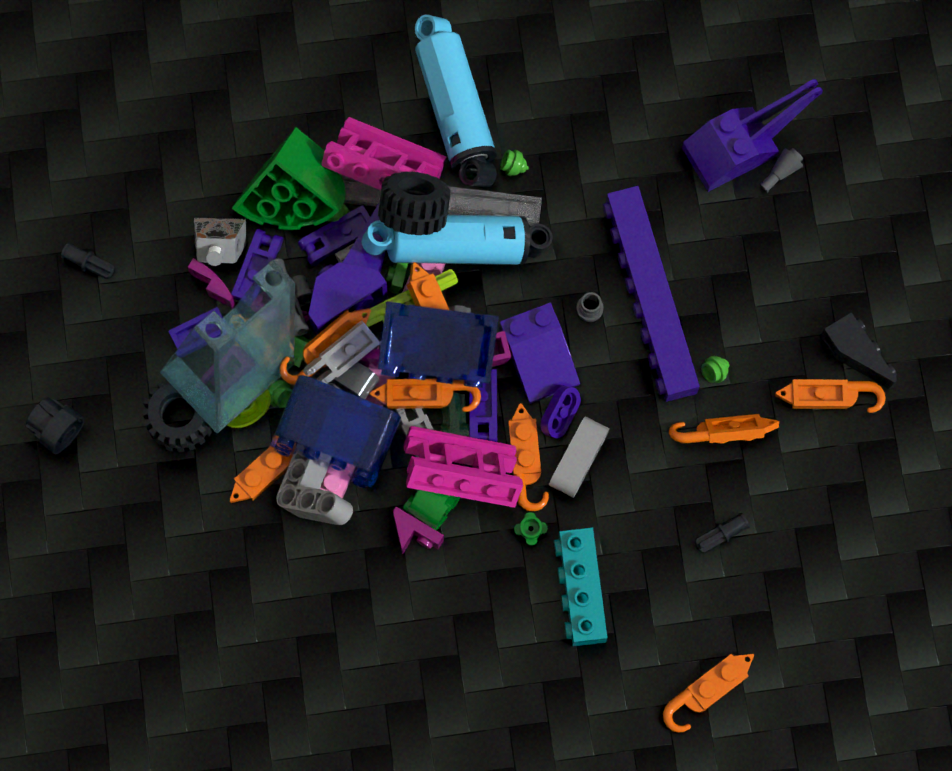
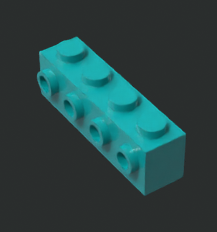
M593 528L560 531L559 540H554L556 557L561 556L562 567H558L559 584L565 585L566 594L561 595L563 612L568 611L569 622H565L566 639L572 640V646L606 643L607 630Z

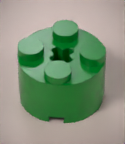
M417 490L415 495H411L403 509L437 531L447 519V514L450 510L454 509L460 497Z

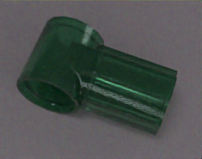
M453 393L451 402L446 407L441 408L443 420L441 432L469 437L466 412L462 411V408L465 407V394Z

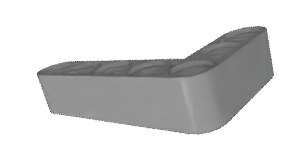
M327 383L317 393L278 491L277 503L297 517L343 525L352 516L353 507L351 503L331 491L320 489L353 405L352 396L333 383Z

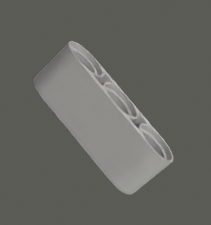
M585 416L555 470L549 486L574 498L610 428Z

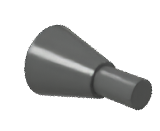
M784 148L772 168L771 174L760 184L761 188L768 192L779 180L781 181L802 168L803 164L801 161L803 157L793 148L790 150Z

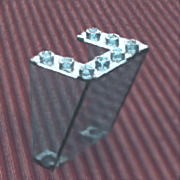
M274 259L253 277L255 281L227 315L221 318L213 311L196 325L160 372L217 434L281 377L279 367L281 361L286 356L290 357L286 367L287 371L294 365L295 282ZM216 324L221 330L220 337H209L205 331L206 325Z

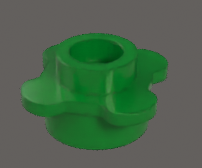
M528 512L521 523L515 525L514 532L516 535H521L525 538L528 545H535L537 538L541 534H545L548 528L547 524L541 523L534 513ZM532 526L533 531H529L528 528Z

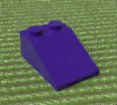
M551 302L500 321L499 332L505 331L511 353V361L529 404L554 395L561 386L576 387L580 385L562 328Z

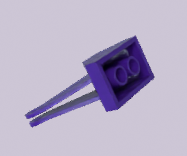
M817 80L808 81L795 91L755 112L753 107L731 109L708 121L683 142L682 149L708 192L778 156L779 150L772 138L806 106L822 94L823 90L821 87L815 88L818 85ZM790 105L767 125L764 126L762 124L763 121Z
M379 203L344 261L334 266L328 265L318 273L319 276L316 277L308 313L311 330L316 336L346 310L351 312L371 308L388 299L387 282L380 274L386 251L381 255H372L366 252L362 246V237L370 224L380 220L378 216ZM372 234L376 241L383 242V238L380 235Z

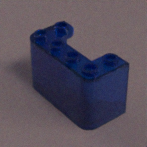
M386 301L376 368L382 369L381 375L399 377L400 372H407L410 379L425 380L426 375L437 376L436 382L453 384V379L464 380V386L483 388V383H490L499 316L476 315L475 313Z
M299 375L270 446L274 448L276 453L289 457L290 454H296L299 450L303 452L302 455L310 460L318 461V459L328 462V465L337 471L343 472L345 469L348 470V476L352 478L351 482L361 488L373 487L401 421V416L390 409L308 376Z

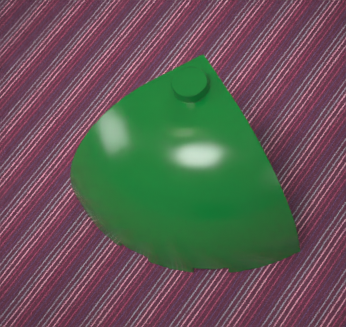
M295 127L254 176L232 209L247 219L261 225L265 222L277 225L279 229L299 230L302 226L312 224L316 226L333 217L345 201V184L340 173L321 165L325 151Z

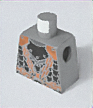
M194 218L197 261L209 263L212 266H217L221 263L237 262L246 246V219Z

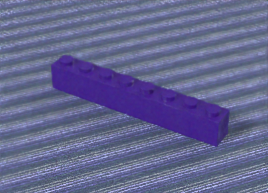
M639 186L608 193L606 203L603 204V211L606 219H611L613 228H610L611 238L614 244L618 243L621 253H618V261L621 269L625 268L628 278H625L627 291L629 294L633 293L636 303H633V310L636 319L641 318L643 328H640L641 337L644 344L648 343L651 351L648 354V360L651 369H656L658 379L655 382L659 395H664L666 402L695 395L700 388Z

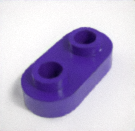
M561 386L556 390L541 419V430L544 435L560 438L566 433L580 406L581 397L576 388Z

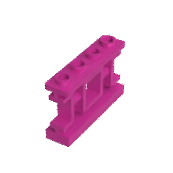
M348 117L344 127L340 130L337 143L331 141L326 145L321 165L381 190L382 182L385 178L394 173L419 172L440 179L447 157Z
M415 426L409 428L403 446L404 451L407 454L418 455L419 458L411 456L407 468V473H409L406 480L407 488L515 508L523 488V481L519 476L508 475L506 472L512 473L517 461L515 457L516 446ZM452 462L471 465L472 468L461 465L452 464Z

